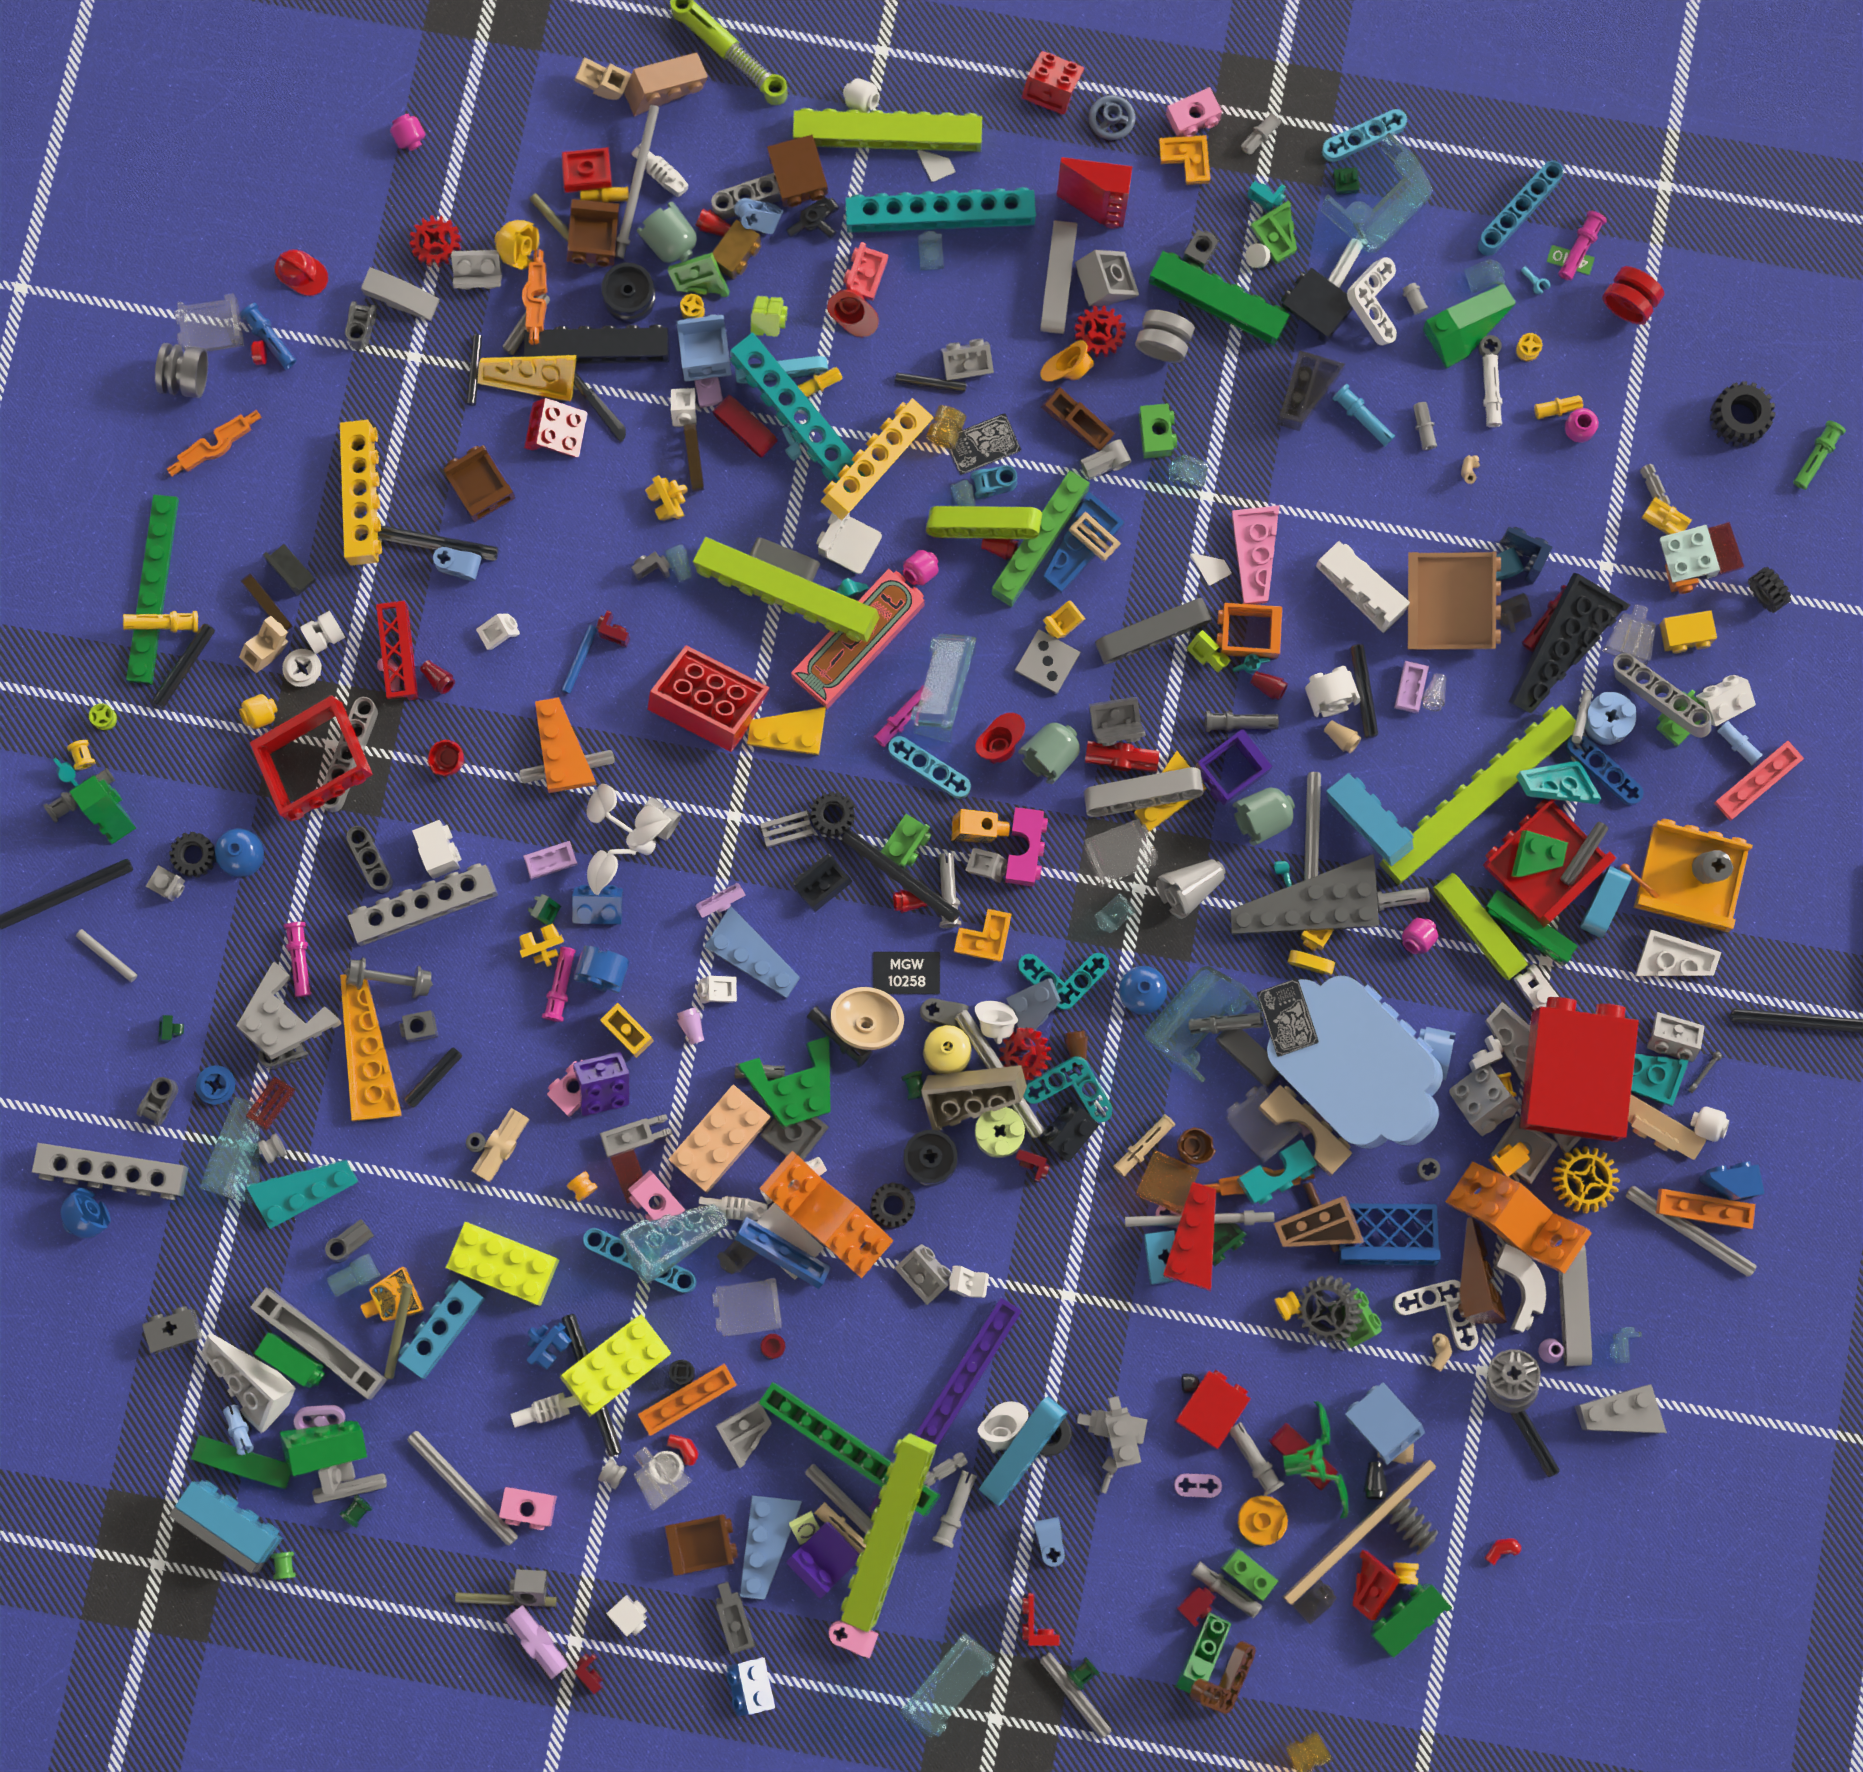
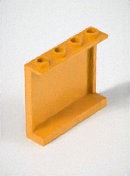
M1669 819L1658 820L1652 827L1640 879L1651 889L1655 890L1659 897L1657 899L1653 898L1639 884L1633 908L1725 932L1731 931L1735 924L1733 916L1748 851L1752 849L1753 845L1747 844L1746 840L1742 838L1732 837V839L1722 837L1723 834L1719 832L1708 831V833L1699 831V828L1696 826L1685 825L1682 827L1675 825L1676 822ZM1716 850L1725 852L1730 857L1734 867L1732 874L1727 879L1703 884L1695 878L1692 872V864L1698 855Z

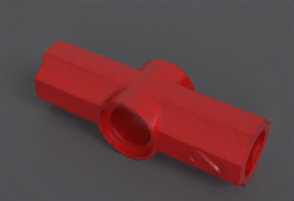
M1088 741L1085 763L1106 765L1119 771H1131V769L1157 773L1160 751L1135 748L1132 744L1116 742V744L1110 746H1103L1102 743Z

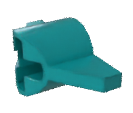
M847 578L842 581L837 593L853 598L869 588L867 584L854 582Z
M1249 654L1243 664L1232 669L1233 673L1245 670L1247 673L1254 674L1259 670L1260 665L1269 663L1270 658L1259 659L1257 655Z
M55 757L53 761L58 766L56 772L59 778L64 782L71 781L77 787L79 784L74 779L76 773L72 764L69 762L61 763Z

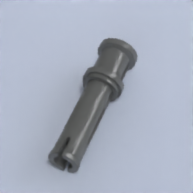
M1205 711L1204 717L1205 732H1210V730L1230 732L1233 729H1278L1279 725L1278 714L1238 715L1230 711L1225 713Z
M105 768V770L96 775L99 780L104 779L109 784L116 781L108 768ZM67 791L61 793V797L52 803L43 805L55 823L59 821L58 818L69 811L74 812L78 808V804L70 792L68 793Z

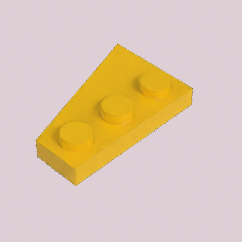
M826 707L753 719L750 723L747 745L819 755Z
M1176 751L1162 773L1190 768V766L1179 752ZM1202 783V785H1203V791H1205V790H1206V787H1205V785ZM1193 799L1137 809L1134 815L1149 833Z

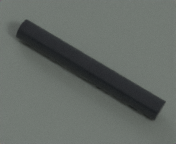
M478 334L473 335L466 404L471 406L476 405L478 389V370L483 337Z
M896 372L895 382L966 392L967 383L898 372Z

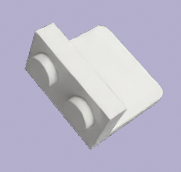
M832 513L828 520L829 528L826 532H821L816 542L819 545V555L856 574H862L882 535L879 531L850 517L849 513L842 521Z

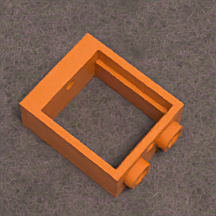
M1224 603L1223 609L1218 610L1217 624L1222 625L1221 633H1217L1216 643L1220 646V653L1227 656L1240 657L1255 654L1259 658L1278 659L1280 654L1282 607ZM1229 615L1269 617L1268 649L1228 646Z

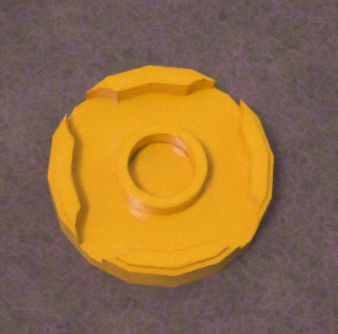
M1263 1495L1247 1500L1239 1510L1237 1520L1239 1530L1244 1538L1255 1545L1262 1546L1273 1544L1281 1539L1287 1529L1288 1522L1287 1514L1281 1503L1270 1496Z

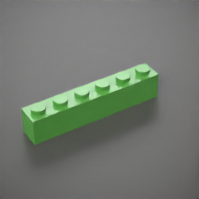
M1069 470L1042 511L1039 536L1035 539L1023 540L992 587L993 596L1011 607L1014 605L1089 491L1090 482Z

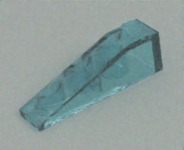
M235 1097L208 1162L200 1189L250 1205L253 1204L254 1200L246 1185L260 1182V1150L258 1145L260 1133L259 1103Z
M715 1204L686 1210L685 1213L674 1216L668 1214L662 1216L661 1219L640 1221L621 1232L620 1238L632 1268L644 1283L648 1284L666 1273L728 1225L729 1221Z

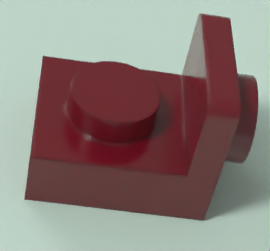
M607 610L605 616L601 615L597 622L596 629H599L600 638L627 648L630 640L629 633L622 626L616 624L610 626L613 615L611 611Z
M1019 1149L1015 1159L1020 1161L1019 1166L1029 1170H1033L1034 1167L1038 1168L1034 1182L1039 1183L1040 1178L1045 1179L1050 1167L1045 1164L1047 1158Z
M585 1654L576 1663L578 1668L574 1672L592 1693L596 1694L603 1687L600 1683L603 1679L594 1669L589 1671L587 1667L598 1657L595 1654L590 1657L588 1654Z

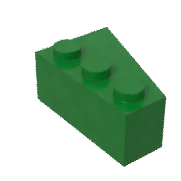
M93 775L69 791L82 812L94 825L98 823L100 832L106 835L111 844H114L136 829L119 803L122 801L121 796L104 779L99 780Z
M345 1421L340 1424L279 1432L284 1459L293 1476L367 1457L363 1431L358 1421Z
M1418 1583L1409 1591L1410 1597L1404 1603L1400 1600L1390 1609L1392 1614L1388 1618L1384 1619L1381 1617L1373 1624L1372 1628L1374 1630L1370 1635L1390 1657L1394 1658L1412 1643L1427 1626H1432L1435 1623L1434 1620L1443 1611L1448 1612L1453 1608L1432 1584L1424 1583L1421 1585Z

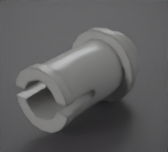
M1411 283L1402 289L1404 292L1403 297H1407L1415 315L1428 309L1419 291L1420 286H1417L1416 283Z

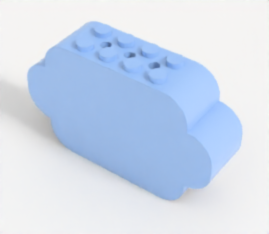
M1347 976L1332 977L1321 986L1310 980H1299L1319 1042L1278 1057L1270 1037L1267 1053L1271 1064L1346 1141L1366 1149L1379 1147L1388 1139L1406 1146L1422 1141L1435 1128L1439 1117L1438 1106L1432 1096L1437 1092L1442 1083L1443 1072L1440 1063L1431 1054L1434 1049L1424 1039L1420 1037L1416 1039L1414 1035L1417 1032L1403 1019L1399 1022L1396 1019L1399 1014L1386 1002L1382 1004L1380 1002L1382 997L1368 984L1364 987L1356 980Z

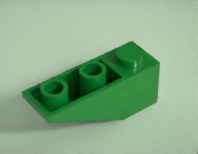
M1210 1612L1208 1613L1175 1687L1190 1694L1196 1680L1199 1678L1206 1681L1209 1680L1232 1623Z

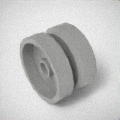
M1146 311L1142 322L1144 329L1139 331L1135 343L1137 349L1161 361L1171 363L1184 361L1188 350L1186 343L1191 341L1195 328L1193 324L1187 319L1167 311Z

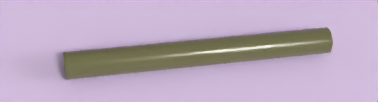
M536 193L533 194L529 200L568 242L569 229ZM587 263L591 268L596 265V264Z
M404 1283L402 1286L384 1373V1377L388 1379L394 1378L413 1287V1285Z
M456 1592L455 1603L515 1605L514 1595ZM546 1597L545 1606L540 1607H556L557 1597Z

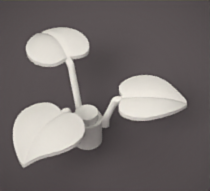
M606 784L599 785L598 789L592 794L587 805V817L593 823H600L606 816L609 820L627 831L629 835L627 836L626 843L630 849L609 850L608 853L600 850L593 856L588 866L587 879L591 890L598 896L617 871L618 863L614 854L635 855L636 852L644 855H650L656 845L654 837L671 821L660 809L653 805H648L637 815L635 820L636 828L632 830L610 815L609 812L616 806L617 797L614 789Z

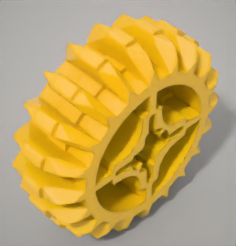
M1587 1146L1583 1147L1582 1154L1578 1148H1574L1573 1155L1570 1152H1566L1564 1154L1566 1160L1560 1158L1557 1161L1562 1168L1555 1167L1553 1169L1555 1173L1560 1174V1176L1552 1178L1553 1182H1559V1186L1554 1187L1553 1190L1562 1191L1563 1194L1558 1196L1559 1200L1565 1197L1568 1199L1565 1202V1207L1575 1203L1573 1207L1575 1212H1578L1581 1206L1585 1214L1589 1212L1590 1207L1593 1212L1599 1211L1598 1204L1602 1208H1606L1607 1202L1605 1199L1610 1202L1614 1200V1197L1609 1192H1618V1188L1612 1186V1183L1620 1182L1619 1178L1612 1177V1174L1617 1173L1618 1169L1610 1170L1609 1166L1614 1161L1611 1159L1605 1162L1604 1159L1607 1156L1605 1152L1597 1157V1148H1594L1591 1154H1589ZM1576 1161H1588L1582 1172L1569 1170ZM1595 1164L1601 1169L1604 1182L1595 1175ZM1587 1174L1589 1176L1588 1179H1591L1592 1183L1583 1185L1580 1177ZM1567 1178L1576 1184L1577 1196L1570 1190ZM1590 1188L1602 1189L1601 1194L1593 1200L1584 1199L1585 1194L1588 1193Z

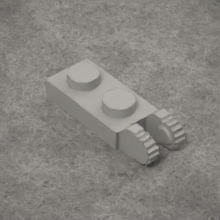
M663 1114L648 1120L645 1118L600 1133L607 1157L609 1158L654 1143V1140L672 1135L671 1129H663L652 1134L650 1126L661 1124L668 1120L667 1115Z

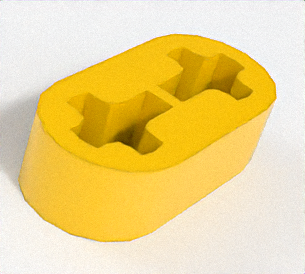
M1291 950L1288 958V963L1293 966L1324 975H1332L1335 962L1296 950Z

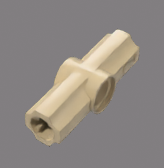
M511 1108L498 1130H494L484 1146L485 1150L473 1167L472 1172L491 1182L503 1161H506L512 1154L517 1144L516 1141L529 1122V1119Z

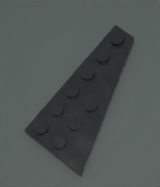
M1573 573L1509 703L1525 712L1532 713L1550 694V689L1557 681L1563 680L1567 675L1568 669L1572 665H1576L1600 639L1602 632L1608 626L1611 627L1617 621L1615 618L1622 611H1626L1630 604L1580 574Z

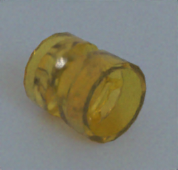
M939 405L934 415L935 423L930 425L926 438L940 447L954 449L959 438L957 431L962 430L967 419L966 415L955 408Z
M1317 1731L1305 1736L1302 1743L1295 1741L1285 1747L1297 1772L1313 1771V1765L1321 1767L1332 1761Z

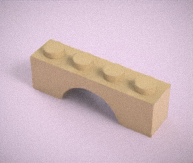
M1279 1085L1258 1109L1276 1126L1285 1122H1296L1305 1126L1315 1140L1313 1158L1317 1165L1331 1177L1351 1156L1352 1152L1349 1150L1351 1146L1343 1138L1337 1139L1331 1133L1333 1129L1325 1121L1319 1122L1313 1116L1315 1112L1307 1104L1301 1105L1295 1099L1297 1095L1289 1087L1283 1088Z

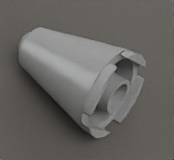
M1211 859L1162 874L1158 877L1159 880L1156 881L1157 891L1163 903L1169 902L1172 909L1169 911L1175 917L1183 919L1224 880L1225 868L1219 861L1216 862Z

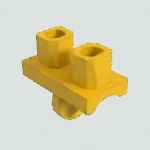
M659 475L652 479L654 483L645 491L651 501L661 498L664 503L655 509L658 519L665 521L671 518L680 519L685 515L679 504L685 502L683 495L688 491L686 485L678 486L676 480L669 483L667 478H660Z
M1656 497L1642 516L1643 520L1667 535L1685 531L1691 522V519L1678 512L1677 508L1670 507Z
M553 924L540 928L545 941L536 944L532 932L519 936L522 958L541 951L542 954L533 957L535 963L545 961L547 967L552 966L550 958L558 956V952L556 949L547 952L546 949L564 942L562 934H558Z

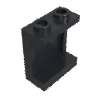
M1311 267L1307 273L1303 271L1295 281L1297 286L1293 291L1288 289L1281 298L1283 302L1282 308L1291 312L1319 333L1318 339L1326 344L1352 312L1353 307L1349 303L1347 293Z

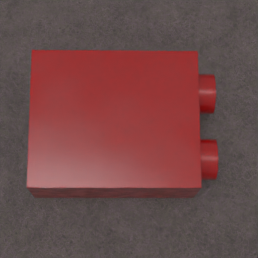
M1548 997L1546 1007L1540 1006L1532 1012L1519 1129L1618 1142L1626 1138L1639 1020L1625 1018L1626 1008L1620 1005L1596 1004L1595 1014L1577 1012L1576 1000L1563 997Z

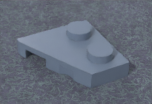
M1052 978L1006 998L1010 1008L1013 1009L1018 1018V1028H1034V1031L1045 1022L1048 1014L1061 1001Z

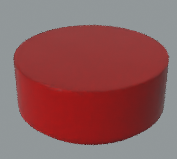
M263 340L253 341L251 345L252 359L256 365H263L267 362V350Z

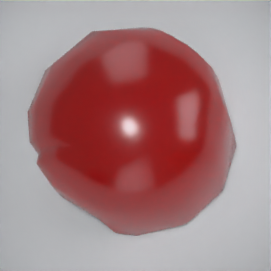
M441 740L436 742L429 750L427 763L434 774L448 777L456 774L463 767L464 753L456 742Z

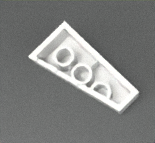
M1338 541L1318 560L1316 567L1383 633L1405 613L1410 604L1405 597L1374 572L1367 563L1359 559L1347 544L1343 545Z

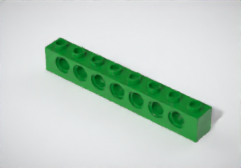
M771 1383L759 1401L760 1405L880 1487H883L884 1484L887 1485L889 1477L886 1476V1473L891 1464L889 1459L779 1384ZM924 1484L915 1511L922 1516H928L941 1495Z

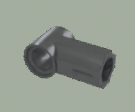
M360 1219L338 1237L329 1240L326 1244L325 1252L334 1262H343L347 1260L350 1254L372 1239L374 1235L364 1221ZM336 1244L344 1246V1251L340 1256L332 1255V1248Z

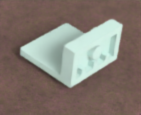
M1707 525L1660 538L1661 547L1673 583L1706 575L1707 579L1718 575L1720 568Z

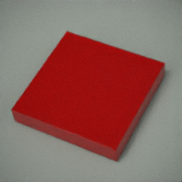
M609 148L562 152L565 193L612 188Z

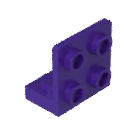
M621 1052L573 1063V1070L580 1086L582 1116L629 1105V1072Z
M826 1522L786 1563L821 1599L856 1564L860 1554L830 1522Z

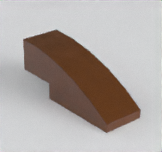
M1061 387L1055 389L1041 405V408L1052 418L1097 451H1101L1115 434L1081 402L1077 403Z

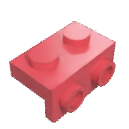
M861 242L859 249L855 248L853 251L851 262L854 263L852 269H847L843 283L846 284V289H854L860 292L864 298L873 301L888 261V255L866 248V243Z

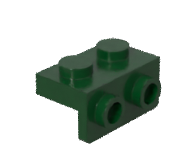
M1236 1223L1214 1224L1212 1260L1214 1267L1226 1258L1223 1253L1231 1248L1235 1251L1245 1243L1242 1238L1247 1234L1244 1231L1242 1232Z

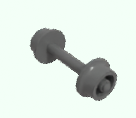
M362 957L360 960L350 959L348 968L344 970V973L347 975L346 984L355 986L357 990H361L363 979L412 986V998H416L417 996H428L429 989L433 986L431 972L422 970L421 966L416 967L414 977L366 970V959Z

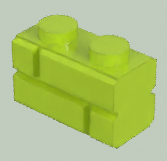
M757 296L755 298L751 313V333L762 336L765 333L766 336L777 337L780 329H785L788 306H783L784 300L782 298L771 297L768 299L765 296Z

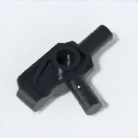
M824 197L802 210L799 217L800 221L787 228L786 232L791 238L804 229L812 232L818 228L831 239L836 234V231L824 221L830 214L838 211L840 207L833 198Z

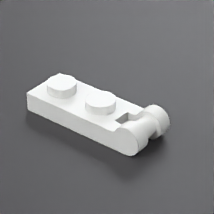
M1535 964L1528 967L1526 973L1523 975L1519 974L1514 978L1515 983L1535 1009H1538L1540 1006L1546 1007L1548 997H1559ZM1534 979L1538 985L1532 989L1528 983Z

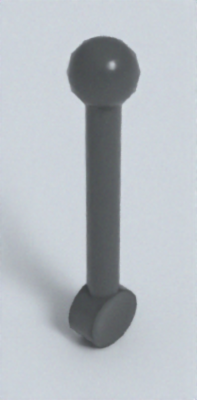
M1716 1051L1713 1053L1712 1060L1689 1087L1688 1091L1691 1094L1715 1062L1721 1060L1722 1054Z

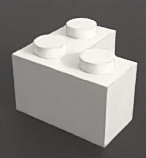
M438 820L413 830L419 846L418 851L426 871L433 879L460 868L458 861L462 859L457 847H455L453 842L450 843L449 841L453 837L448 825L443 826L441 821Z

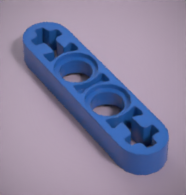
M1572 736L1567 740L1566 751L1576 761H1580L1582 766L1619 800L1629 806L1636 805L1641 801L1644 794L1643 788L1586 736H1582L1581 748L1585 752L1588 748L1592 751L1584 759L1581 757L1584 754L1581 749L1574 750L1572 748L1574 746ZM1593 755L1599 756L1602 760V765L1598 768L1592 767L1589 763V758ZM1613 771L1619 774V783L1612 784L1608 781L1607 774ZM1624 781L1628 782L1624 787L1627 788L1629 791H1631L1632 789L1636 790L1635 796L1637 797V799L1634 797L1629 799L1627 797L1628 791L1626 789L1622 788L1621 791H1619L1617 788H1619L1624 783Z

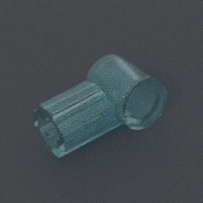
M370 1254L357 1258L349 1264L350 1266L327 1278L328 1284L336 1297L345 1294L359 1285L364 1286L381 1276Z

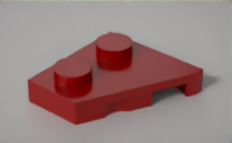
M1362 1550L1360 1553V1558H1363L1361 1573H1357V1589L1354 1593L1352 1605L1369 1620L1375 1621L1401 1579L1368 1551Z

